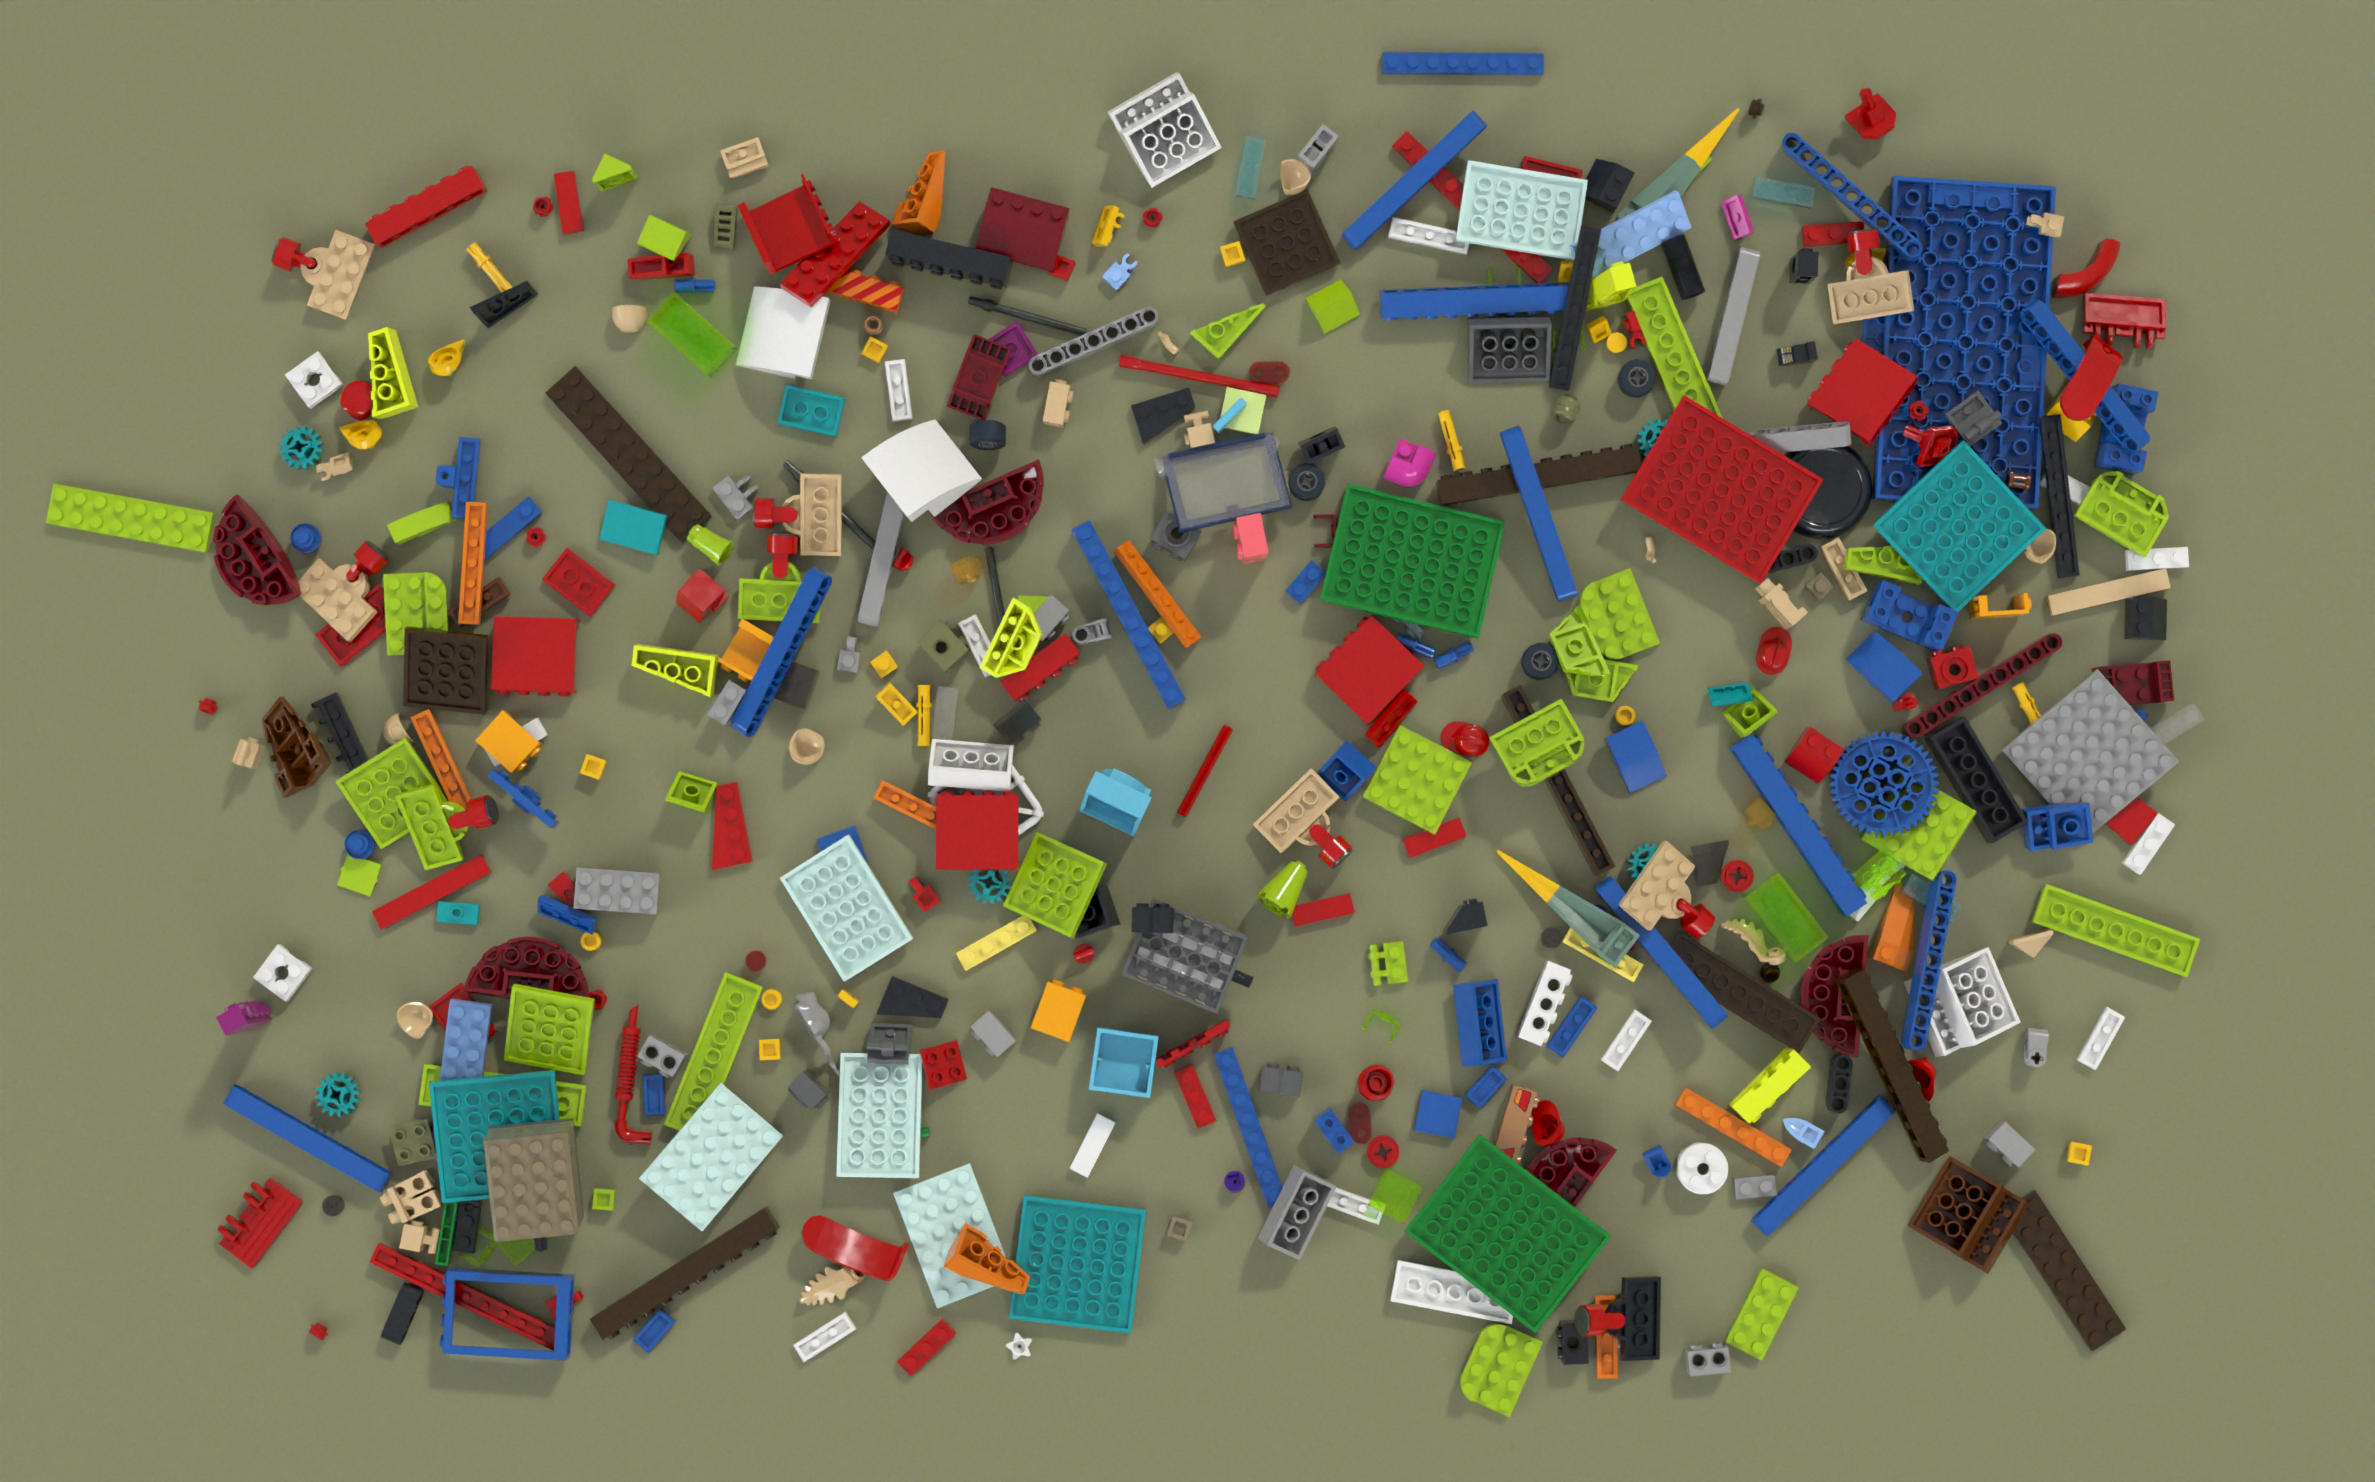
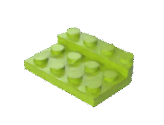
M2109 471L2097 476L2091 482L2092 485L2076 510L2074 517L2143 558L2146 557L2169 518L2167 506L2164 502L2165 499L2161 495H2155L2124 477L2122 472Z
M1630 568L1592 582L1583 589L1579 605L1602 656L1612 660H1619L1660 644Z
M428 572L383 574L387 656L404 655V635L407 626L449 631L447 587L440 577Z
M1562 699L1489 737L1510 778L1522 787L1536 785L1575 764L1581 758L1584 751L1583 735Z
M1497 1322L1489 1324L1479 1331V1336L1463 1372L1460 1373L1459 1380L1464 1395L1470 1401L1477 1402L1510 1417L1543 1341L1504 1323Z

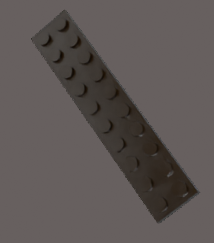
M576 366L545 392L647 506L654 512L668 515L666 526L681 543L687 539L689 532L697 524L701 526L712 516Z

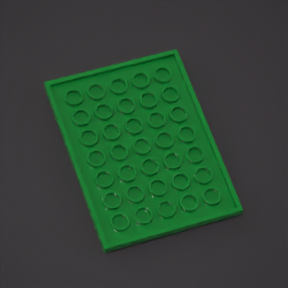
M1347 484L1319 601L1478 639L1505 521Z
M1481 1134L1476 1137L1404 1230L1410 1237L1534 1333L1538 1331L1611 1237L1607 1231Z

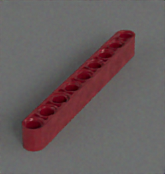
M2050 633L2035 640L1981 674L1979 678L1973 679L1906 721L1902 726L1903 734L1906 737L1909 736V738H1917L2059 650L2062 646L2061 637L2056 633ZM2048 638L2054 641L2053 648L2048 647ZM2032 648L2035 649L2037 652V657L2035 659H2033L2030 656V650ZM2014 659L2020 663L2018 670L2012 665ZM1997 670L2002 672V680L1996 678L1995 673ZM1980 680L1986 684L1984 691L1978 688ZM1963 691L1967 692L1969 695V699L1967 702H1964L1961 699V693ZM1946 702H1949L1952 706L1949 713L1944 710ZM1928 713H1932L1935 717L1932 724L1926 719ZM1912 723L1917 726L1916 734H1912L1909 730Z

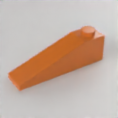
M945 151L929 152L917 173L919 178L907 190L909 192L905 202L901 201L897 207L891 224L893 227L919 235L935 233L941 217Z
M1898 882L1895 883L1868 959L1907 973L1914 955L1916 889Z
M965 1223L951 1245L943 1266L960 1276L1024 1295L1030 1276L1013 1260H1008L1000 1253L1002 1250L998 1246L994 1247L986 1240L988 1237L983 1232Z

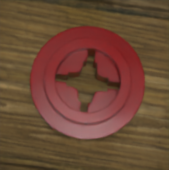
M1742 860L1728 862L1724 865L1721 872V882L1726 889L1732 892L1747 890L1754 879L1751 866ZM1736 870H1738L1739 874L1745 877V879H1738L1735 885V878L1729 876V874L1736 873Z
M1377 1136L1372 1139L1367 1147V1157L1370 1163L1378 1168H1388L1394 1165L1399 1157V1147L1396 1141L1389 1136ZM1380 1143L1385 1149H1392L1386 1153V1160H1384L1382 1155H1374L1380 1151Z

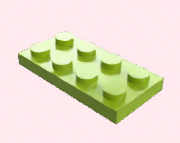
M1761 1268L1724 1341L1762 1361L1799 1287Z

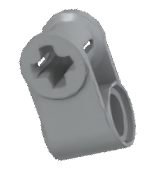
M1104 618L1076 627L1072 633L1073 641L1077 645H1086L1111 639L1112 635H1109L1106 624L1108 619ZM1079 630H1083L1087 634V638L1083 641L1078 640L1075 636Z
M2037 1028L2025 1029L2023 1061L2027 1066L2041 1067L2045 1064L2049 1042L2048 1030ZM2031 1056H2037L2038 1061L2031 1060Z

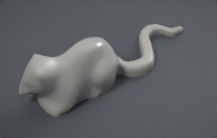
M814 992L797 995L796 998L800 1002L794 1005L796 1012L810 1035L822 1047L831 1069L840 1077V1072L832 1060L830 1048L823 1040V1036L830 1027L829 1015L818 1004Z

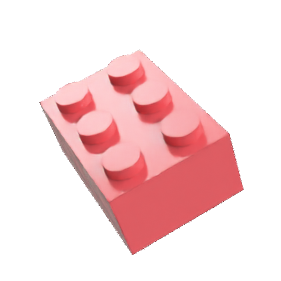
M1261 513L1237 517L1236 522L1233 523L1232 531L1234 540L1238 539L1239 541L1236 548L1238 560L1242 559L1243 564L1266 560L1269 552Z

